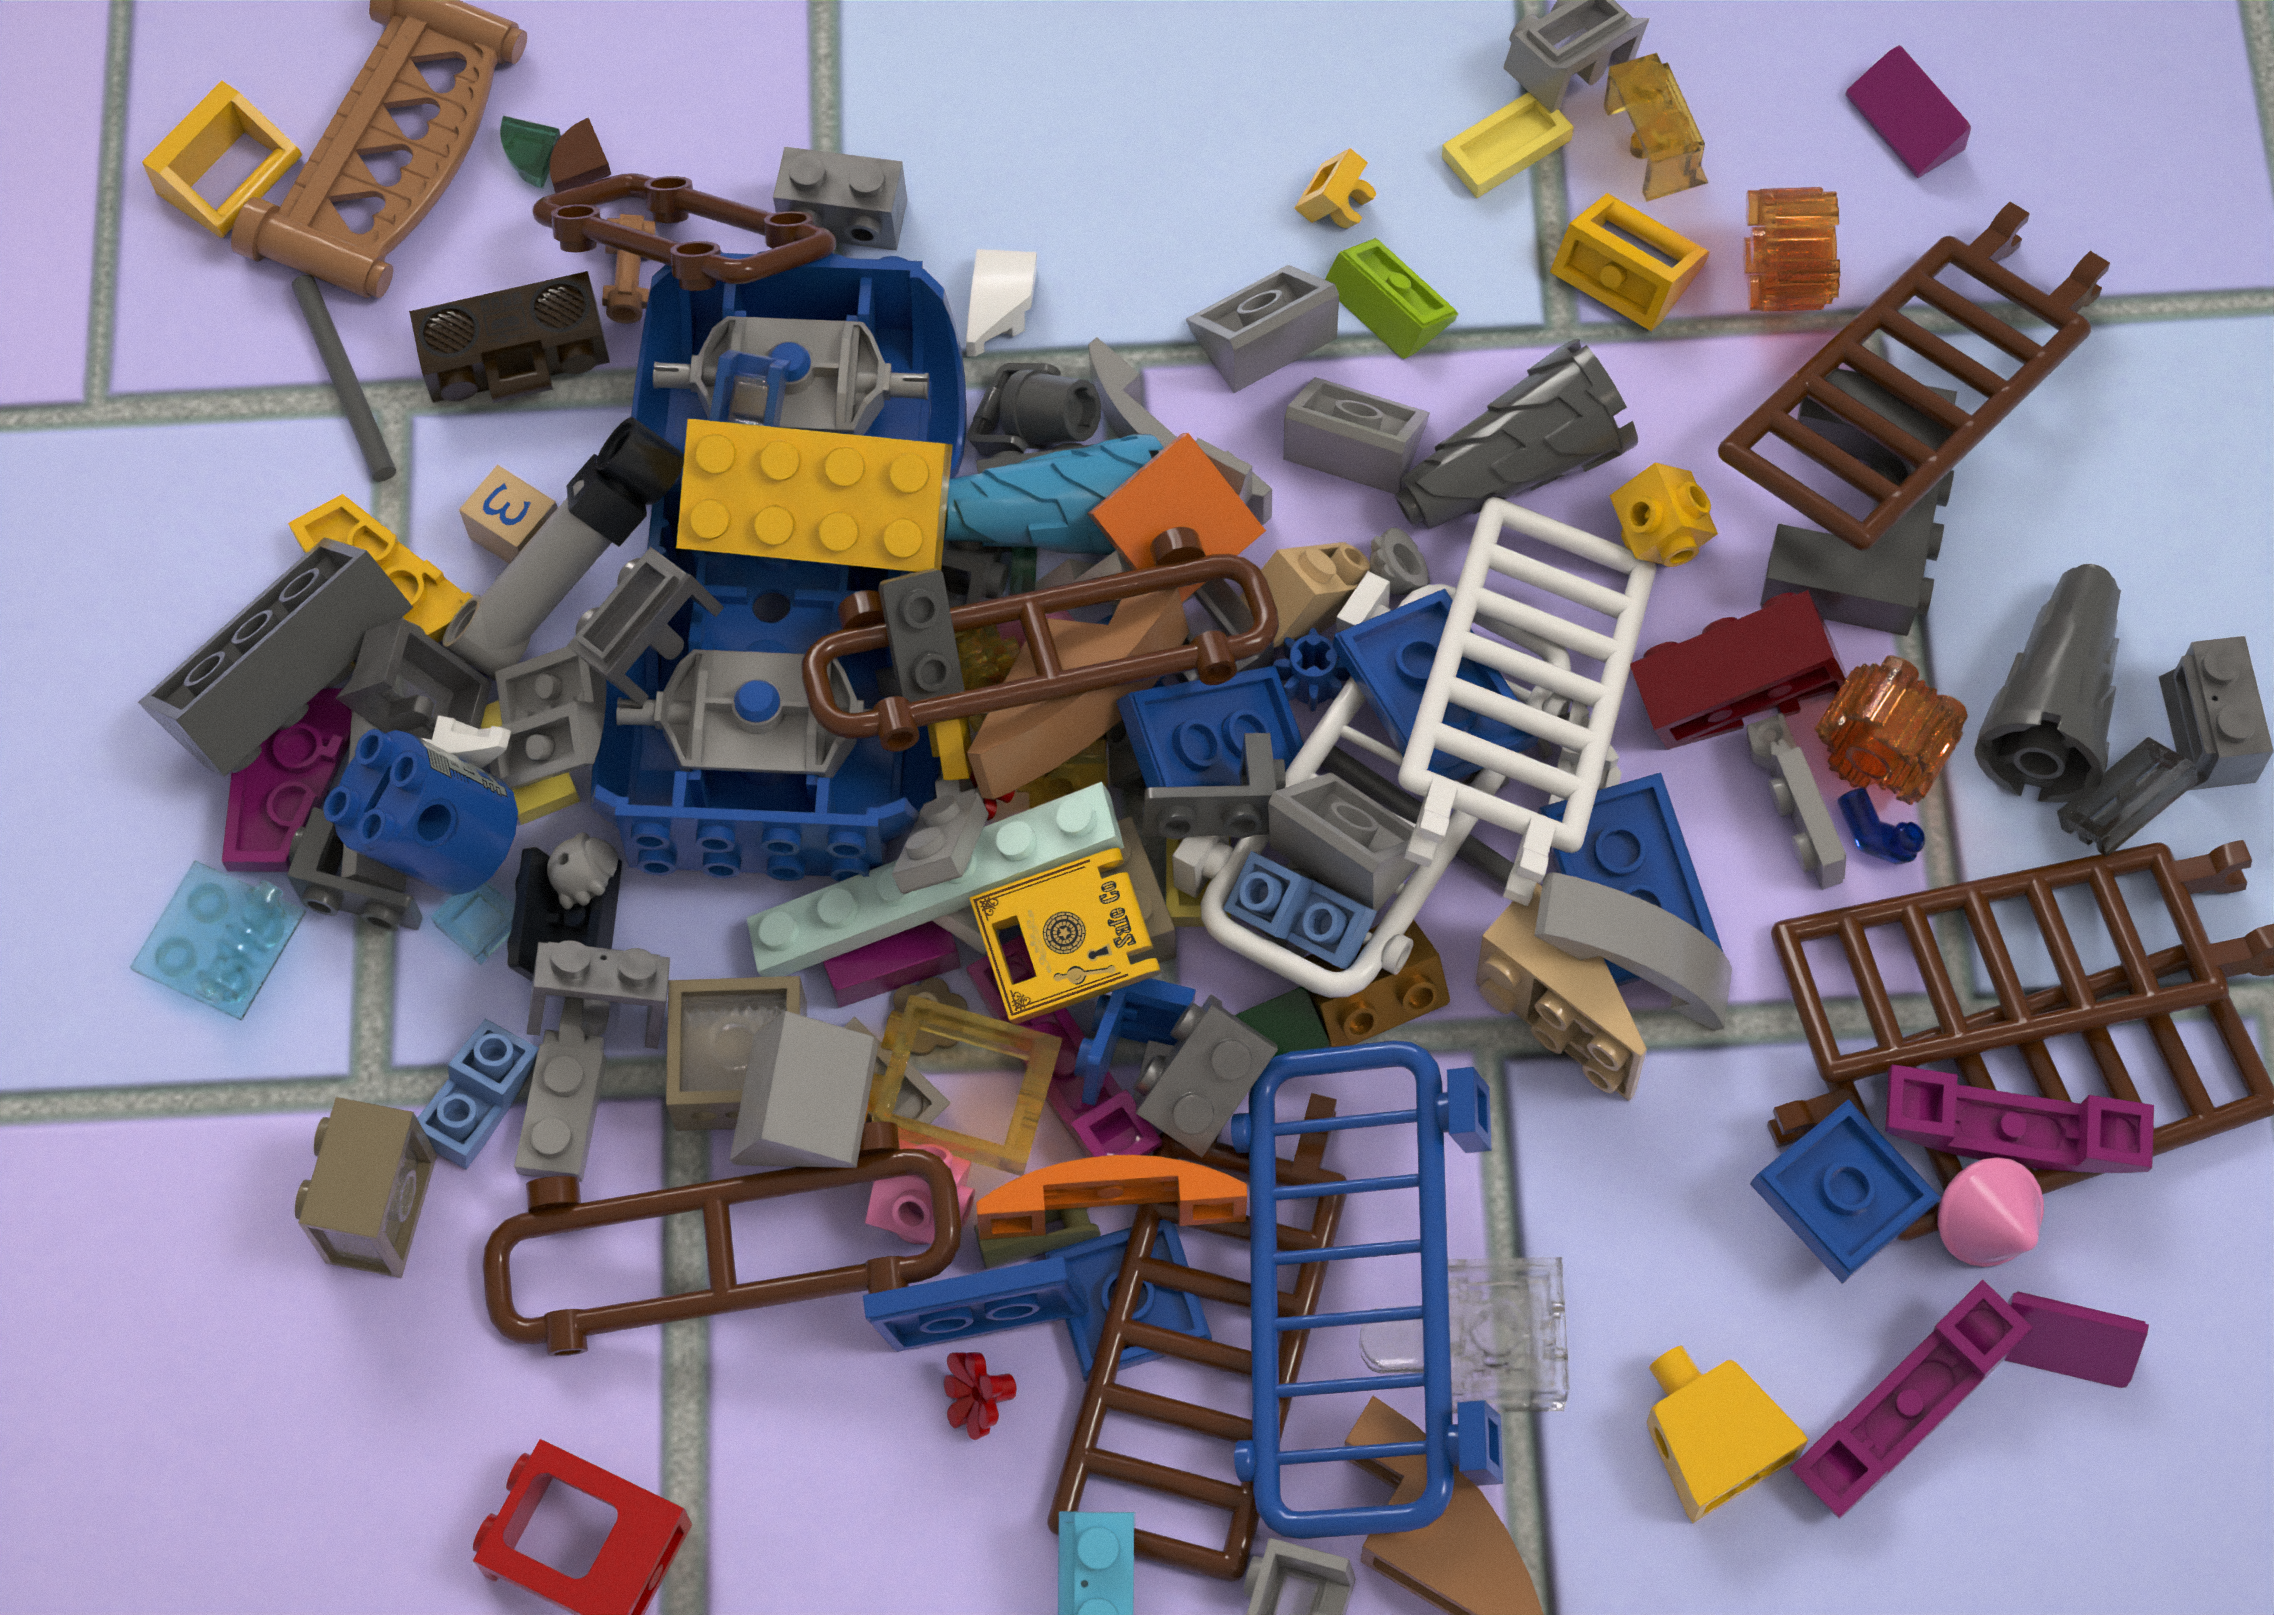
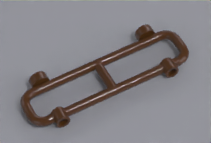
M1176 527L1162 532L1152 541L1150 552L1155 566L950 608L954 633L1020 620L1037 676L913 702L901 696L888 697L879 701L872 710L860 713H848L841 710L835 703L827 674L829 663L841 656L889 647L880 594L878 591L866 590L851 594L839 604L837 613L842 630L820 637L808 648L801 663L802 681L810 711L818 725L830 734L846 739L879 736L883 749L898 752L906 750L917 743L919 740L917 727L1196 669L1203 684H1223L1232 679L1237 673L1235 661L1260 654L1273 643L1279 628L1278 610L1268 582L1259 567L1246 558L1233 554L1205 555L1199 535L1194 529ZM1217 579L1233 580L1240 584L1244 591L1254 623L1247 632L1227 637L1221 631H1207L1196 636L1188 645L1067 670L1062 669L1046 618V614Z
M884 1121L864 1123L856 1168L792 1167L581 1203L578 1177L552 1176L531 1180L526 1183L529 1212L505 1219L492 1231L484 1247L483 1276L486 1307L490 1321L502 1336L518 1344L547 1343V1353L549 1356H569L587 1352V1336L867 1290L868 1294L908 1287L910 1283L922 1282L939 1275L953 1262L960 1248L962 1226L957 1187L951 1169L939 1156L924 1149H900L897 1124ZM907 1175H917L928 1183L935 1234L931 1246L925 1252L906 1257H879L867 1260L863 1264L737 1284L729 1205ZM698 1210L703 1211L710 1289L589 1309L556 1310L545 1313L544 1316L525 1318L516 1312L512 1299L509 1262L513 1248L520 1241Z

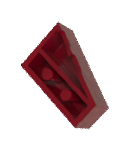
M1808 590L1799 594L1789 592L1774 596L1762 605L1761 610L1739 619L1726 617L1716 620L1703 629L1702 634L1681 643L1671 641L1658 644L1647 650L1642 659L1630 663L1653 729L1667 750L1741 730L1744 728L1742 718L1769 709L1777 708L1778 713H1783L1784 717L1799 714L1801 708L1798 701L1831 692L1834 693L1837 703L1856 698L1830 631Z

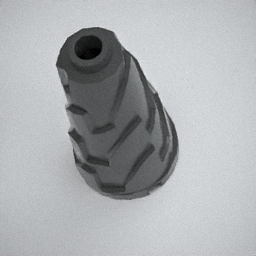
M1573 339L1527 370L1529 375L1487 405L1488 410L1436 445L1434 447L1435 453L1423 460L1400 479L1402 490L1394 494L1402 513L1412 526L1422 521L1427 529L1453 520L1471 510L1475 515L1481 512L1482 505L1488 498L1498 497L1505 500L1529 487L1533 491L1583 468L1584 472L1593 469L1637 446L1638 435L1634 422L1631 421L1621 428H1618L1613 416L1626 409L1627 406L1607 371L1587 345L1581 348L1580 339Z
M2083 564L2062 574L2050 600L2040 609L2023 653H2017L2006 682L1994 697L1979 731L1974 749L1979 767L1997 785L2020 797L2024 784L2041 788L2037 801L2056 803L2077 801L2088 797L2101 786L2108 763L2110 743L2107 742V736L2116 692V686H2111L2119 645V639L2115 638L2118 623L2117 612L2121 590L2109 571L2099 565Z

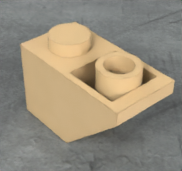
M1346 542L1276 550L1261 569L1278 610L1279 628L1274 638V647L1284 646V639L1286 637L1297 641L1301 637L1308 635L1311 628H1316L1319 635L1336 623L1337 615L1366 573L1370 572V562L1360 550ZM1243 592L1239 598L1250 610L1245 594Z

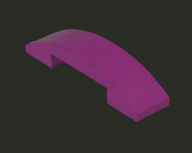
M1022 935L1002 945L1014 984L1037 977ZM988 954L966 967L969 978L1015 1055L1051 1109L1088 1158L1107 1155L1146 1156L1162 1146V1140L1151 1124L1136 1114L1137 1104L1128 1090L1122 1091L1109 1070L1095 1106L1082 1103L1084 1078L1075 1076L1074 1071L1079 1048L1085 1035L1066 1007L1013 1025L1009 1021Z
M1893 1064L1888 1069L1885 1132L1934 1150L1977 1160L1996 1157L2011 1159L2027 1168L2090 1173L2149 1172L2152 1169L2154 1105L2094 1095H2088L2080 1104L1957 1085L1958 1074Z
M1982 1279L1935 1325L1933 1332L1841 1422L1838 1420L1790 1467V1471L1838 1519L1842 1518L1906 1459L2032 1331L2033 1327Z

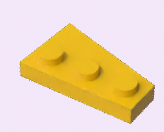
M344 494L288 523L305 554L324 537L367 550L413 606L402 618L420 626L425 634L437 643L443 640L447 627L459 609L473 597L469 592L465 594L448 581L443 572L427 559L423 561L398 541L395 534Z

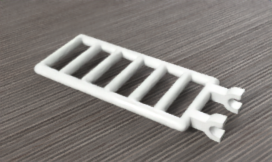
M1491 497L1483 503L1398 775V782L1404 789L1424 797L1415 828L1407 846L1405 859L1429 868L1437 845H1441L1445 838L1451 809L1459 810L1522 835L1503 897L1528 906L1536 883H1541L1545 876L1550 847L1566 853H1574L1581 849L1628 679L1630 663L1633 660L1657 570L1656 563L1635 559L1632 550L1504 499ZM1502 526L1629 575L1625 594L1497 545ZM1492 569L1618 619L1613 638L1483 588L1488 570ZM1475 613L1485 615L1604 662L1605 667L1601 682L1593 681L1471 633L1470 629ZM1465 657L1592 707L1593 711L1588 729L1457 678L1456 675L1461 658ZM1448 702L1580 753L1575 775L1443 724L1442 720ZM1434 748L1568 800L1562 823L1427 770Z

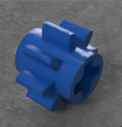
M1311 628L1308 635L1301 637L1297 641L1286 637L1284 639L1283 651L1286 659L1274 661V666L1277 668L1281 681L1287 680L1284 690L1288 701L1296 698L1298 701L1308 704L1311 712H1315L1318 704L1327 701L1329 698L1334 701L1343 688L1340 681H1346L1351 676L1333 648V640L1330 641L1328 638L1318 635L1316 628Z

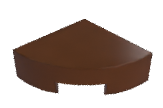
M589 117L570 127L555 144L549 164L555 193L582 186L611 175L609 163Z

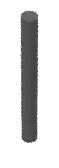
M311 275L299 276L292 282V289L372 477L375 481L379 482L388 480L396 474L395 465L316 281Z
M1335 745L1321 764L1322 768L1330 773L1332 772L1390 812L1416 824L1422 802ZM1469 834L1456 853V856L1505 888L1514 863Z

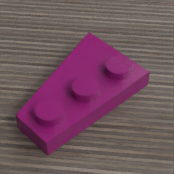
M323 688L307 702L309 709L296 724L285 730L277 729L260 744L262 751L253 763L239 772L231 773L222 863L227 872L289 871L291 866L289 852L293 836L300 826L306 827L313 807L321 808L350 745L352 709L336 699L343 688Z

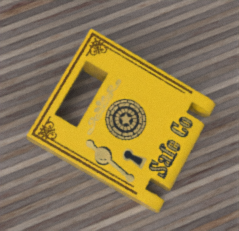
M1120 848L1108 849L969 897L1009 1021L1013 1025L1141 982L1161 973L1157 958L1145 959L1132 965L1128 956L1130 957L1153 949L1129 874L1122 872L1103 879L1100 874L1124 863ZM1020 924L1037 977L1014 984L996 929L1003 930Z

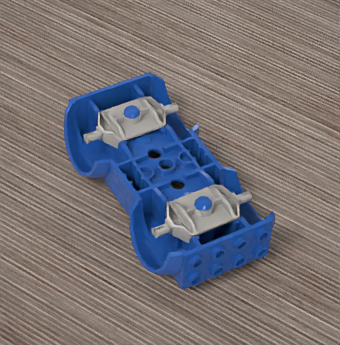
M721 251V256L732 259H742L755 255L723 253ZM832 253L821 260L755 282L728 284L716 280L717 284L715 287L700 291H689L680 288L679 279L673 277L672 267L669 265H664L652 276L640 343L631 417L636 418L682 453H685L687 419L709 421L719 356L728 350L791 361L783 400L780 428L953 444L950 479L955 478L959 473L964 455L967 418L966 384L961 345L945 289L923 269V261H908L899 256H885L880 259L846 258ZM740 383L735 411L764 416L769 388ZM731 405L729 417H735L733 413L734 405ZM682 468L680 475L669 491L652 505L647 550L652 547L684 572L691 574L724 608L715 617L689 597L667 623L684 641L681 653L676 658L668 660L651 646H648L633 663L625 675L649 696L642 706L638 705L606 679L604 726L595 762L592 764L590 807L619 829L629 868H638L646 874L665 876L673 874L676 870H694L722 879L734 878L740 873H763L780 881H797L804 878L805 875L831 876L832 879L838 882L859 874L863 877H869L870 870L886 864L888 841L911 831L919 818V812L923 808V804L937 799L935 781L942 771L940 757L932 756L927 726L917 727L919 740L915 745L898 752L883 749L879 736L846 739L830 734L818 725L810 711L802 681L801 663L808 648L820 637L842 630L837 609L846 597L866 590L879 592L880 582L908 575L909 571L676 548L683 476ZM767 593H779L790 602V611L785 618L778 622L768 623L761 621L753 612V606L759 597ZM890 647L841 656L829 663L827 674L835 703L841 710L848 713L869 711L879 701L885 699L879 695L875 670L893 666Z

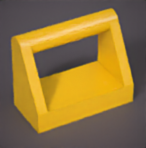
M221 80L142 161V164L157 195L218 237L223 238L233 228L244 204L252 197L261 199L301 158L302 153L289 138L239 91ZM243 133H246L271 150L272 153L215 211L191 187Z
M1606 193L1569 223L1550 273L1652 331L1664 320L1702 269L1710 252ZM1606 221H1609L1679 261V263L1671 268L1605 230L1602 226Z

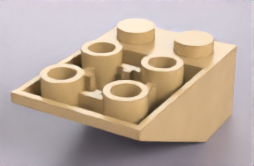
M1536 883L1528 906L1512 901L1483 934L1476 976V984L1480 986L1479 991L1483 998L1496 1010L1504 1014H1509L1512 1011L1531 1026L1530 1030L1533 1036L1548 1050L1557 1054L1564 1051L1583 1066L1582 1071L1584 1075L1597 1088L1610 1094L1616 1091L1630 1101L1637 1089L1647 1048L1603 957L1597 956L1579 960L1534 936L1542 886Z

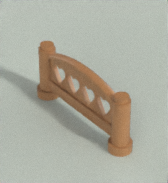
M370 0L369 14L371 20L387 26L282 205L279 207L258 197H252L244 204L232 230L231 248L233 252L257 262L267 257L365 298L370 296L381 298L386 293L393 277V266L386 263L384 259L426 217L457 174L474 141L483 118L496 65L506 62L516 64L526 47L527 32L519 29L518 23L461 0ZM450 58H459L465 61V69L454 75L455 86L447 93L433 91L414 65V63ZM423 104L437 106L440 109L439 114L427 121L429 128L427 134L417 140L407 138L387 111V109ZM405 150L413 155L411 162L400 168V181L389 187L377 183L359 156ZM378 197L384 200V208L379 213L372 215L374 220L372 229L364 234L352 232L332 204V202Z

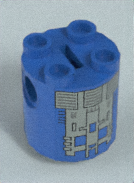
M378 729L369 730L362 735L356 746L355 757L346 767L339 786L328 794L323 810L326 820L335 824L337 836L347 848L440 892L454 896L472 892L492 878L508 855L516 835L518 817L514 792L502 779L413 734L398 730L384 733Z

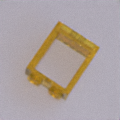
M909 994L904 1013L891 1011L881 1048L892 1051L886 1074L873 1073L867 1112L873 1113L872 1122L896 1123L899 1139L918 1145H939L948 1149L953 1156L1023 1176L1063 1038ZM918 1030L1028 1061L1004 1145L894 1114Z

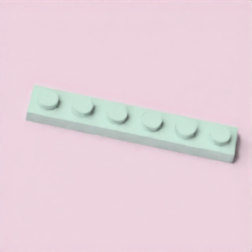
M1100 782L983 827L964 874L960 878L903 894L900 892L892 876L893 869L898 861L896 860L870 870L869 877H863L859 874L747 917L757 972L762 977H779L792 974L971 906L969 897L1108 849L1124 848L1109 791Z

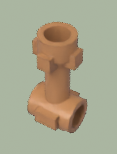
M620 214V218H607L611 222L653 235L656 234V221H646L642 215ZM605 245V254H617L615 285L603 286L602 306H607L606 315L611 320L624 324L635 323L642 318L643 309L647 307L649 289L639 287L641 256Z

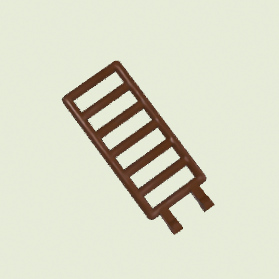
M2010 201L1996 215L1990 226L1970 245L1953 236H1944L1938 240L1734 429L1718 446V456L1723 462L1854 549L1866 551L1876 544L2087 339L2091 333L2090 322L2077 312L2083 306L2087 307L2100 296L2102 287L2096 283L2108 271L2110 262L2089 251L2058 288L2050 295L2044 293L1997 263L2002 257H2009L2020 247L2022 238L2016 235V233L2028 222L2030 215L2029 212ZM1951 263L2057 329L2058 332L2042 347L1943 285L1934 277ZM1916 296L2024 365L2007 381L1898 311ZM1880 329L1979 392L1988 400L1970 415L1871 352L1862 344ZM1844 363L1953 434L1934 450L1825 379ZM1807 397L1916 469L1897 486L1788 413ZM1770 432L1879 505L1860 522L1752 451L1751 448Z
M2244 840L2221 845L2206 855L2175 861L2168 845L2156 842L1780 920L1771 929V937L1817 1070L1822 1080L1827 1083H1839L1887 1073L1892 1064L1916 1067L2220 1003L2228 997L2229 985L2226 980L2227 977L2246 973L2255 976L2274 975V924L2259 927L2241 938L2211 944L2190 894L2215 890L2220 893L2246 890L2247 881L2242 869L2251 868L2252 858ZM2151 870L2197 981L2160 988L2115 877ZM2089 883L2134 994L2096 1001L2052 890ZM2021 896L2027 897L2069 1003V1008L2032 1015L1989 903ZM1964 909L2006 1021L1968 1028L1927 916ZM1901 922L1942 1034L1904 1042L1864 929ZM1833 935L1839 936L1878 1048L1840 1055L1801 942Z
M2182 944L2147 955L2156 979L2187 969L2192 981H2197ZM2122 964L2087 975L2096 1000L2127 989L2130 995L2134 994ZM2061 984L2025 996L2032 1015L2070 1007ZM2229 995L2224 1001L2205 1007L2249 1096L2218 1107H2214L2170 1014L2142 1019L2189 1117L2157 1128L2153 1127V1157L2274 1115V1085ZM2001 1005L1965 1016L1968 1028L2006 1021ZM1936 1026L1903 1037L1904 1042L1940 1035L1942 1031L1940 1026ZM2107 1027L2079 1032L2110 1098L2142 1103ZM2040 1040L2016 1045L2040 1097L2072 1102L2044 1041ZM1980 1053L1954 1058L1965 1086L1997 1091ZM1867 1077L1839 1083L1825 1082L1829 1090L1827 1094L1806 1101L1797 1100L1774 1107L1773 1114L1775 1119L1769 1120L1767 1127L1776 1147L1780 1148L1797 1142L1848 1099L1872 1124L1854 1084L1855 1081ZM1924 1147L1942 1189L1945 1191L1952 1179L1963 1170L1957 1155ZM2027 1168L2040 1185L2042 1195L2104 1174ZM1940 1202L1896 1239L1910 1241L1939 1231L1937 1216Z
M1311 1093L1304 1120L1336 1117L1337 1099ZM1222 1130L1202 1158L1164 1132L1159 1135L1162 1140V1146L1155 1149L1152 1155L1182 1159L1249 1177V1153L1238 1154L1233 1145L1219 1142ZM1332 1131L1301 1134L1294 1161L1276 1157V1184L1294 1186L1346 1181L1347 1179L1344 1175L1321 1168ZM1347 1194L1320 1196L1310 1231L1277 1223V1251L1333 1247ZM1177 1201L1138 1204L1048 1515L1047 1525L1052 1533L1059 1535V1511H1078L1088 1474L1233 1512L1223 1551L1134 1528V1556L1228 1582H1235L1240 1580L1245 1574L1260 1520L1253 1495V1482H1241V1485L1238 1486L1096 1447L1107 1409L1232 1443L1253 1440L1251 1419L1115 1383L1120 1357L1125 1345L1149 1349L1160 1355L1252 1379V1355L1249 1350L1132 1320L1143 1281L1150 1282L1155 1286L1182 1293L1184 1291L1204 1299L1251 1311V1283L1151 1257L1160 1221L1166 1220L1179 1225ZM1246 1215V1222L1185 1226L1250 1243V1216ZM1329 1261L1301 1263L1293 1294L1278 1290V1318L1315 1315ZM1311 1329L1282 1331L1278 1346L1279 1384L1297 1382ZM1292 1397L1279 1398L1280 1442Z

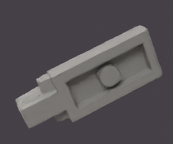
M1783 713L1748 724L1747 739L1753 763L1770 770L1771 777L1775 779L1769 780L1768 786L1775 808L1780 817L1791 815L1798 832L1797 835L1791 837L1801 869L1804 873L1814 870L1821 890L1843 883L1846 868L1845 850L1800 746H1796Z
M942 772L935 781L937 799L923 804V808L919 812V818L915 822L892 872V876L901 893L906 894L963 876L989 815L979 788L974 787L970 778L944 780Z
M566 996L559 1023V1031L545 1030L543 1044H539L540 1049L537 1053L514 1164L517 1174L537 1177L574 1176L579 1178V1182H582L584 1178L607 1059L603 1052L604 1037L589 1036L581 1029L583 998Z

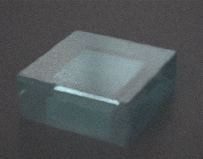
M486 881L472 892L456 896L452 895L431 916L435 927L481 965L509 937L515 905Z

